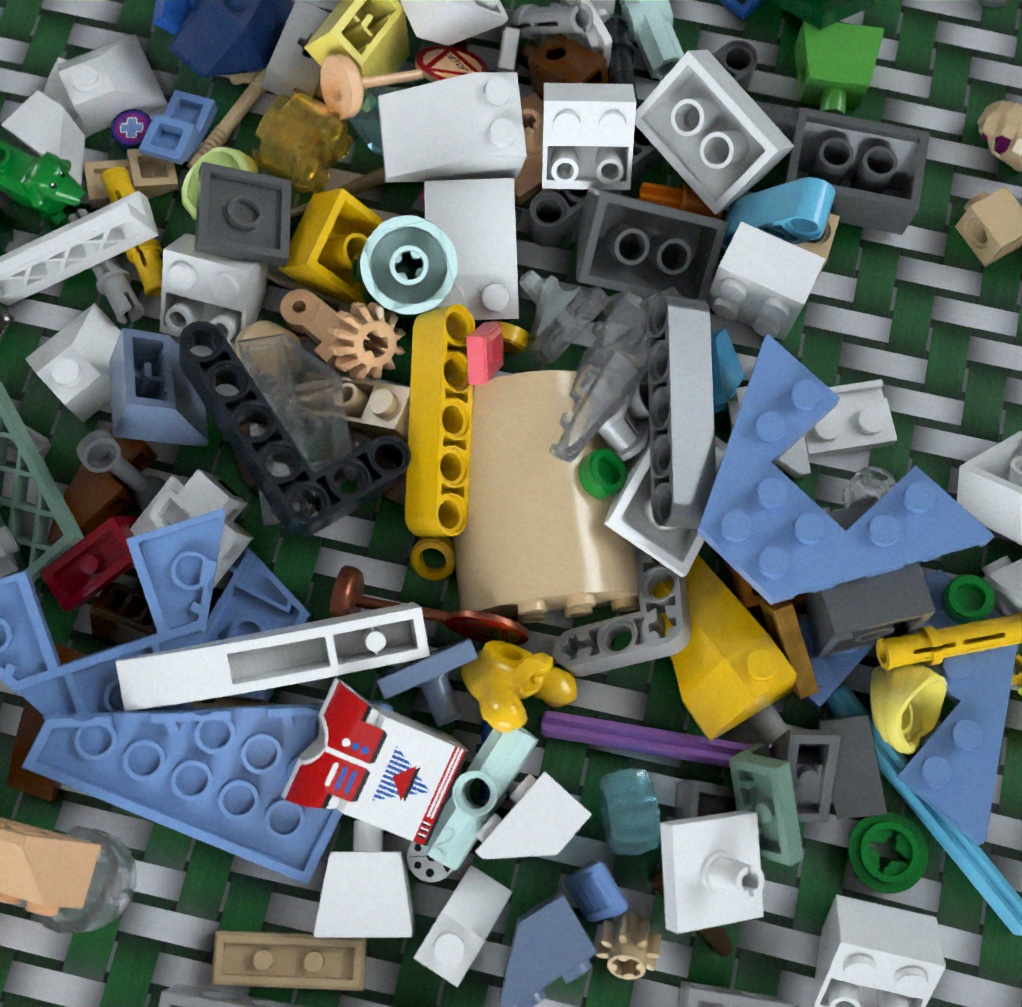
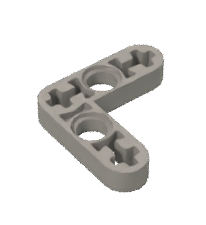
M637 547L640 611L575 627L563 632L554 644V659L565 671L571 673L574 677H583L681 652L688 645L692 632L686 576L680 577L666 566L660 565L656 559ZM667 580L674 581L673 589L667 596L662 598L652 597L653 590L659 583ZM666 613L673 626L668 628V636L661 637L660 634L666 630L665 619L661 614ZM623 632L632 633L631 641L625 649L620 651L611 650V643L617 635ZM582 645L584 648L580 649L577 653V647ZM575 654H577V658H575V659H572V658L570 657V656H574Z

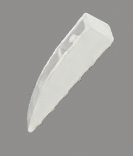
M415 602L120 659L115 662L124 710L131 711L323 679L430 657L422 608Z

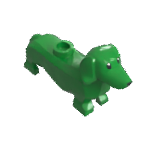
M0 140V191L17 203L38 210L41 219L57 229L63 227L68 218L61 211L67 204L76 209L87 195L85 190L69 174L72 167L70 160L60 159L57 155L50 152H45L41 157L35 158Z

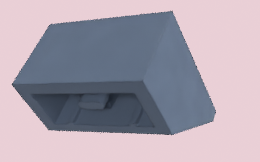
M122 328L109 361L113 437L207 447L209 438L206 407L179 364V345L170 335Z
M560 890L517 917L500 989V1004L502 1007H533L547 996L545 986L559 977H562L565 983H569L592 967L589 958L597 954V951Z

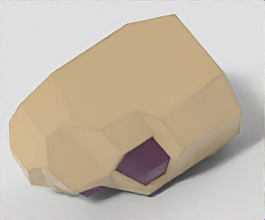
M1003 100L994 102L985 108L977 120L980 135L988 142L992 155L1011 166L1013 170L1022 173V105Z

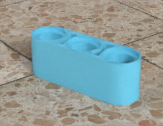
M807 177L739 197L730 204L725 219L728 225L721 248L724 251L727 250L740 222H744L794 245L820 238L824 233L836 195L835 188L825 180Z

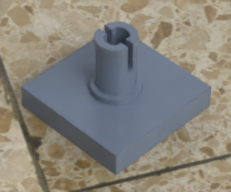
M463 637L429 652L430 657L411 660L380 674L377 682L384 698H390L412 687H420L437 727L462 717L463 712L447 674L451 672L450 670L478 658L473 644L468 637Z

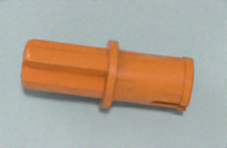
M643 182L638 189L637 199L717 219L722 217L723 211L715 215L693 189H687V184H681V187L678 188Z

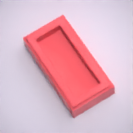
M484 322L467 336L469 385H485L504 365L502 324L500 322Z

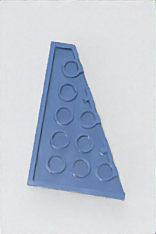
M383 700L369 701L390 711L394 708L390 703ZM324 703L48 715L22 765V768L307 885L342 815V812L337 809L305 807L291 803L281 797L300 754L318 737V714Z

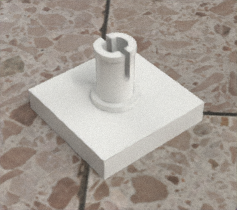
M741 810L660 822L667 930L679 934L764 917L762 890L765 879L760 866L757 812Z

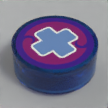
M138 109L125 110L119 113L112 121L111 135L123 152L127 153V149H139L152 120L144 111Z

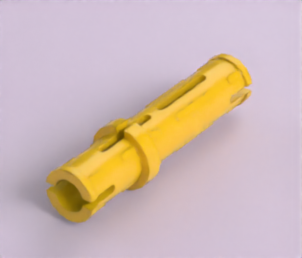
M112 167L104 171L100 176L111 203L135 192L128 169L125 167ZM152 238L125 251L129 262L135 264L144 287V293L148 297L160 296L162 288L163 262L160 257L162 248L160 242Z
M1017 612L1008 616L935 629L932 625L920 627L917 633L887 639L880 638L876 641L877 658L883 669L891 670L894 667L924 662L927 666L937 665L946 657L1022 644V613Z

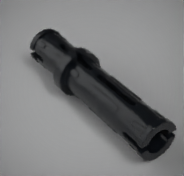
M610 18L604 23L612 38L608 70L609 84H633L637 110L640 103L637 97L632 65L635 56L634 46L628 39L627 23L622 18H618L619 29H616L615 19Z

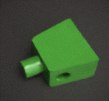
M803 20L794 46L799 99L803 103L820 105V111L844 116L846 108H859L871 81L884 35V28L836 22L819 30Z

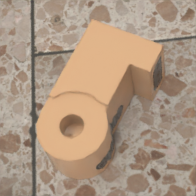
M296 289L290 291L283 297L280 304V312L288 330L300 339H308L317 348L314 352L320 366L329 374L336 375L340 371L334 365L338 355L330 354L326 347L336 341V337L330 335L327 328H338L340 326L336 311L308 290Z

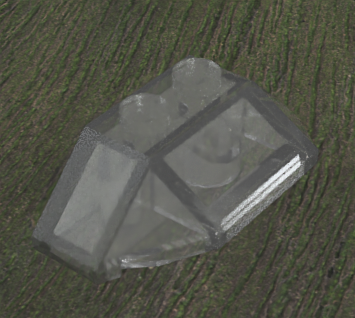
M284 333L237 341L240 361L314 473L353 452L342 377ZM249 423L251 436H260L265 433L260 425ZM281 462L269 463L266 466L267 470L276 477H284L291 473L288 466ZM345 478L335 480V486L338 488ZM258 488L263 525L282 524ZM300 501L292 505L294 511L303 518L314 517L317 513L315 507L306 501Z

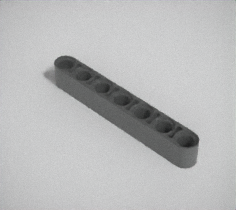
M731 41L716 51L713 56L746 92L749 89L757 64V51L753 45L746 41ZM636 125L634 128L631 185L665 159ZM644 141L649 143L650 145H641L637 142ZM543 189L532 199L529 206L528 229L529 236L533 242L543 247H554L575 232L579 227L586 196L579 197L572 193L575 191L587 193L588 189ZM604 190V191L621 194V193H623L625 190ZM549 216L555 218L557 221L553 223H545L539 219L542 217Z

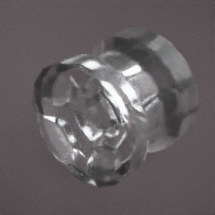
M875 466L864 467L843 488L841 497L843 506L849 508L851 503L863 497L875 496L880 500L896 484V481L883 468Z

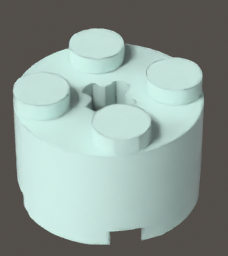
M403 215L386 220L371 233L362 250L360 270L368 292L380 305L395 313L411 315L433 309L447 297L456 279L458 260L451 239L442 229L421 217ZM403 254H410L413 261L420 260L422 263V268L416 270L415 279L408 280L405 273H397L395 270V266L402 263Z

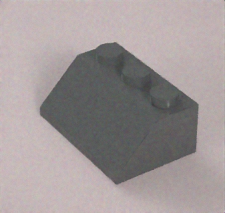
M799 107L790 142L795 147L786 155L779 185L807 177L825 180L835 188L836 195L830 214L840 216L839 223L903 235L919 210L930 132Z
M588 187L578 227L576 281L652 299L657 294H668L706 301L728 222L711 216Z

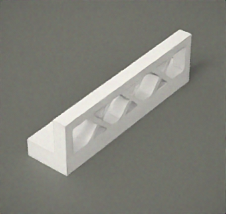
M138 190L0 256V302L7 306L14 304L159 236L148 198Z

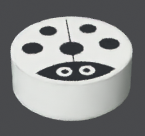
M414 841L411 842L407 853V861L410 870L417 878L426 882H437L451 874L453 869L441 865L428 856L426 851L420 846L421 844Z

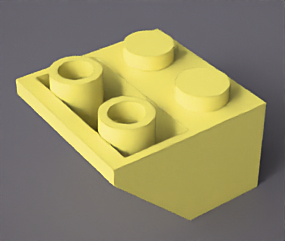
M341 0L304 48L321 67L322 62L327 56L343 54L353 60L362 78L396 73L410 55L405 11L398 0ZM386 86L364 89V99L361 107L363 113L370 109Z

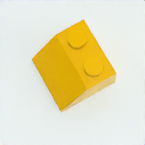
M343 188L313 194L290 242L289 260L285 267L279 266L278 269L302 285L341 299L348 304L361 302L367 306L368 304L360 293L359 282H353L352 263L356 254H362L363 247L371 233L385 221Z

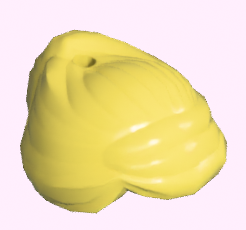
M923 663L894 667L891 670L883 669L881 665L873 668L870 682L872 721L882 739L889 743L896 751L907 755L914 754L919 749L921 737L927 736L935 730L940 719L946 694L947 682L945 678L926 667Z

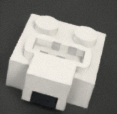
M199 469L196 470L189 480L172 475L130 528L134 536L224 508L226 514L213 588L253 539L245 529L234 522L247 503L219 477Z

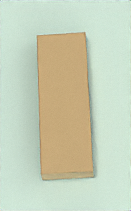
M218 930L215 931L210 985L363 991L368 937L314 938V934Z

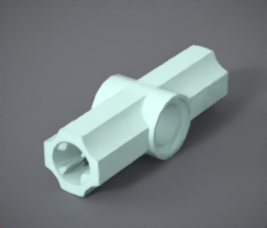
M619 0L622 7V19L628 26L629 41H636L651 79L656 78L661 82L684 56L673 30V13L669 0Z
M523 727L507 733H501L495 729L491 731L466 773L456 780L452 789V795L442 811L427 847L420 845L428 856L454 871L460 868L477 840L476 834L488 822L493 813L503 805L506 792L539 739ZM477 778L484 780L490 789V799L484 807L476 805L470 797L471 784Z

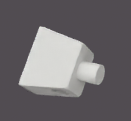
M354 821L353 851L330 852L314 928V938L413 937L416 933V924L405 852L383 851V829L363 821Z

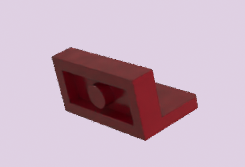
M137 516L110 517L39 573L65 612L77 610L135 565L126 539L134 537L130 528L138 519Z

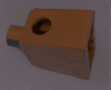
M555 34L541 47L535 42H529L520 52L519 63L529 70L532 92H535L542 101L544 83L608 84L607 59L562 34Z

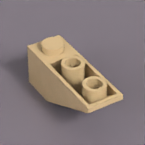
M307 371L291 411L338 429L345 426L373 440L384 435L396 436L408 445L410 387Z

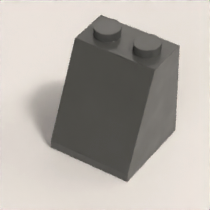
M875 496L862 498L851 503L849 508L831 512L828 507H822L821 509L847 531L879 499ZM919 562L908 564L902 569L867 578L864 576L839 583L833 588L815 593H803L817 658L876 645V641L880 638L887 639L913 634L936 612Z

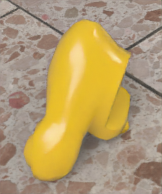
M492 640L486 642L483 649L476 652L477 659L463 664L460 673L463 682L471 695L479 701L483 719L488 721L493 729L501 733L519 729L527 722L526 711L520 699L533 695L535 698L544 700L547 705L557 708L574 702L577 698V683L573 675L559 667L553 666V657H550L545 652L532 654L517 645Z

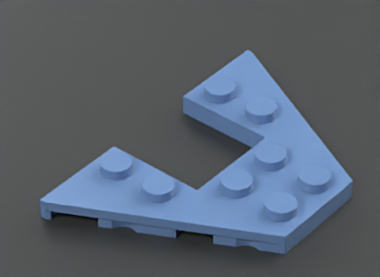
M767 334L760 348L697 533L770 605L793 599L796 595L806 592L815 593L833 588L836 584L864 576L869 578L902 569L905 565L915 562L931 561L941 555L977 545L980 547L985 546L995 536L917 466L912 468L845 531L773 464L837 406L840 397Z
M222 508L127 538L126 541L157 632L63 664L59 660L29 570L1 578L0 680L13 692L22 695L44 715L42 717L44 720H46L48 715L130 712L124 710L116 660L204 643L226 514L225 509ZM194 701L131 711L193 709Z
M941 569L925 574L924 578L936 612L921 627L932 625L935 629L961 625L951 620L945 614L941 605L942 592L952 578ZM992 610L984 620L1002 616ZM806 618L798 621L819 692L803 699L818 711L874 645L817 658L809 621ZM1018 644L943 658L940 664L926 665V667L945 678L947 682L945 697L952 701L955 707L896 776V778L977 846L983 844L987 837Z

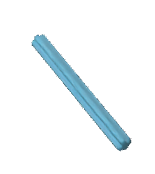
M846 685L839 686L825 702L836 717L869 713ZM869 713L879 770L1010 931L1015 935L1022 936V898L979 846L896 778L909 760L903 753L896 751L889 743L882 739L874 726L872 715Z

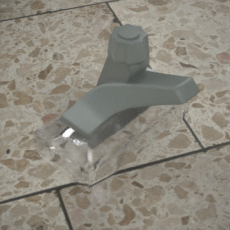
M532 269L526 272L519 280V284L537 306L533 327L529 334L530 341L526 355L537 366L554 363L611 299L600 287L581 289L579 286L565 291L561 289L558 279L554 276H549L544 281Z

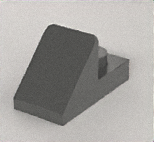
M788 729L772 743L771 750L775 759L790 762L798 822H828L841 739L838 730Z

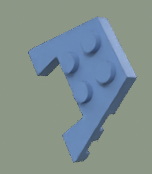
M247 546L228 569V572L234 575L208 617L204 643L313 622L315 617ZM276 687L224 697L268 703Z

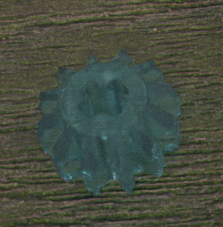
M632 768L620 769L617 772L605 774L599 783V799L602 826L604 827L605 840L608 842L609 849L614 855L626 854L627 856L639 855L656 849L660 843L661 814L658 808V797L655 794L654 782L651 780L650 775L645 769L633 770Z

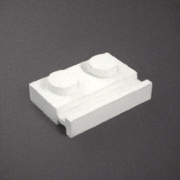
M882 379L829 387L840 397V400L832 411L804 435L808 459L892 446L898 440L887 398H884Z

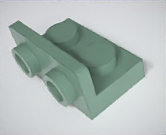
M757 743L729 758L737 811L748 810L757 812L760 858L792 866L802 860L804 856L790 762L771 758L769 746L762 743Z

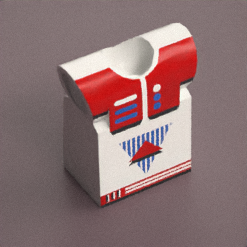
M335 677L318 714V737L300 754L281 797L291 803L305 807L337 809L343 814L427 847L469 751L454 736L379 705L372 704L349 685Z

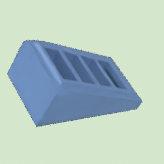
M592 860L564 879V884L585 920L589 922L617 916L628 910L627 906L629 904L604 862Z

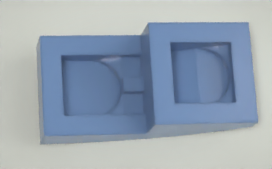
M174 90L164 115H154L139 147L140 153L182 165L197 149L211 126L218 111L215 101Z

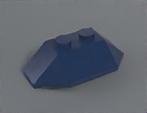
M196 0L169 44L168 49L201 78L260 72L269 63L294 4L292 0Z

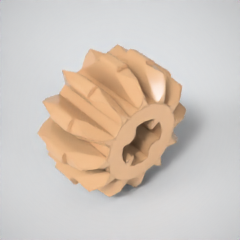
M361 302L351 303L350 313L342 310L336 312L340 326L338 328H327L328 333L336 337V341L331 343L326 349L330 354L338 355L334 365L339 370H349L350 376L358 380L364 379L366 375L375 380L381 379L383 368L389 371L396 369L392 357L394 354L401 355L405 353L403 348L397 345V340L406 335L403 329L395 327L399 318L395 313L384 312V307L375 302L368 303L367 306Z

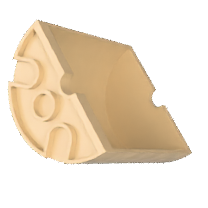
M543 370L491 378L485 385H473L468 520L464 530L460 534L452 536L456 556L455 572L460 611L485 612L505 618L517 617L518 623L526 624L546 620L545 612L552 610H564L566 618H578L593 614L592 608L611 606L612 612H627L640 608L637 546L604 524L614 495L606 499H598L591 496L582 486L578 473L580 461L584 456L600 448L610 449L599 432L591 431L587 425L589 416L596 409L602 393L610 383L607 380L599 377L587 382L583 381L582 372Z

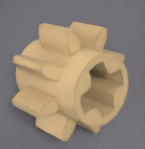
M624 912L615 916L613 923L606 920L603 922L602 934H599L596 955L600 958H608L607 967L613 975L622 979H638L645 974L646 969L655 970L656 958L660 957L661 934L650 933V923L644 916L633 912Z

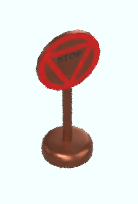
M344 565L334 584L329 618L359 613L361 608L375 610L403 603L365 597L363 573L356 567ZM421 607L424 620L444 623L450 630L473 640L482 642L499 640L513 645H521L527 643L530 637V632L526 627L502 616L469 610L449 613Z

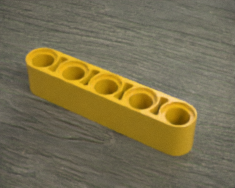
M453 304L423 312L417 316L413 325L408 447L411 452V461L406 474L405 521L409 531L418 537L458 535L464 530L468 520L473 385L468 383L467 336L475 330V321L471 312L461 304Z

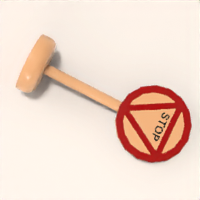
M430 46L421 49L416 54V70L362 78L353 60L343 54L327 56L322 62L320 85L328 110L334 117L340 120L355 117L361 110L364 89L423 80L425 78L435 82L472 72H489V67L481 58L466 50L450 46Z

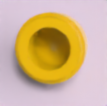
M449 536L420 537L410 554L411 565L415 572L431 581L443 580L450 576L456 565L453 540ZM429 548L439 550L444 555L446 564L438 569L429 568L424 562L423 551Z

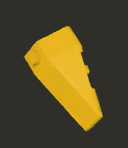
M697 554L686 575L692 629L691 639L681 652L671 655L670 658L674 666L682 702L708 741L711 742L791 693L797 673L765 629ZM667 580L659 583L653 590L654 598L667 596L673 589L674 581ZM665 613L661 615L665 619L666 630L664 633L665 636H668V628L672 627L673 624Z

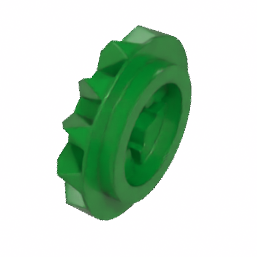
M887 811V814L865 816L860 818L858 824L848 834L849 844L846 856L850 860L854 876L859 878L870 889L883 893H900L913 887L924 874L928 860L925 839L918 827L903 815ZM891 838V849L898 853L897 856L903 858L904 862L886 860L884 865L880 866V855L873 851V847L868 845L869 843L885 844L887 839Z

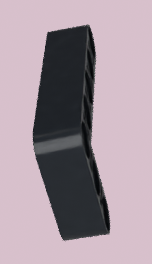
M205 321L190 323L181 332L179 364L182 371L289 533L299 537L313 535L391 490L400 482L411 461V452L408 445L402 439L392 435L378 437L314 473L223 333L215 325ZM195 346H206L213 353L208 356H197L190 349ZM222 384H230L239 392L233 396H223L215 388ZM247 423H256L264 429L265 433L260 436H249L240 427ZM386 456L395 463L396 469L391 471L380 468L376 463L375 457ZM281 462L288 466L291 473L284 477H276L267 470L266 466L269 463ZM340 478L351 480L356 485L357 492L345 494L339 491L334 481ZM300 501H306L315 507L317 515L311 518H303L294 511L292 505Z

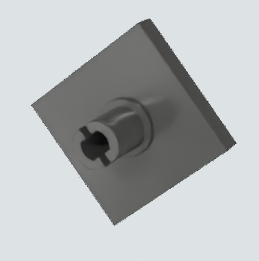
M202 162L198 176L194 251L285 267L289 260L292 180Z

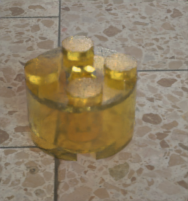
M293 88L292 90L295 95L290 98L285 94L280 95L262 117L255 134L262 141L259 152L252 148V157L258 166L275 177L292 180L291 187L298 192L305 193L310 191L313 194L321 193L326 187L330 177L329 171L333 168L337 159L341 160L349 153L353 144V137L347 134L346 119H340L341 115L302 89Z

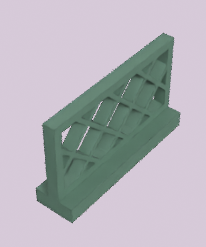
M0 382V506L11 507L8 528L19 548V551L12 554L18 570L1 578L29 570L35 590H37L38 587L35 581L41 577L39 573L80 542L84 536L3 383ZM9 439H13L18 448L16 467L6 464ZM5 472L15 474L12 499L2 497ZM29 478H33L39 488L37 505L26 503ZM25 511L35 513L32 538L22 536ZM0 515V527H2L5 523ZM50 517L56 520L63 534L54 544L47 542ZM21 544L31 547L29 567L26 566L20 554Z

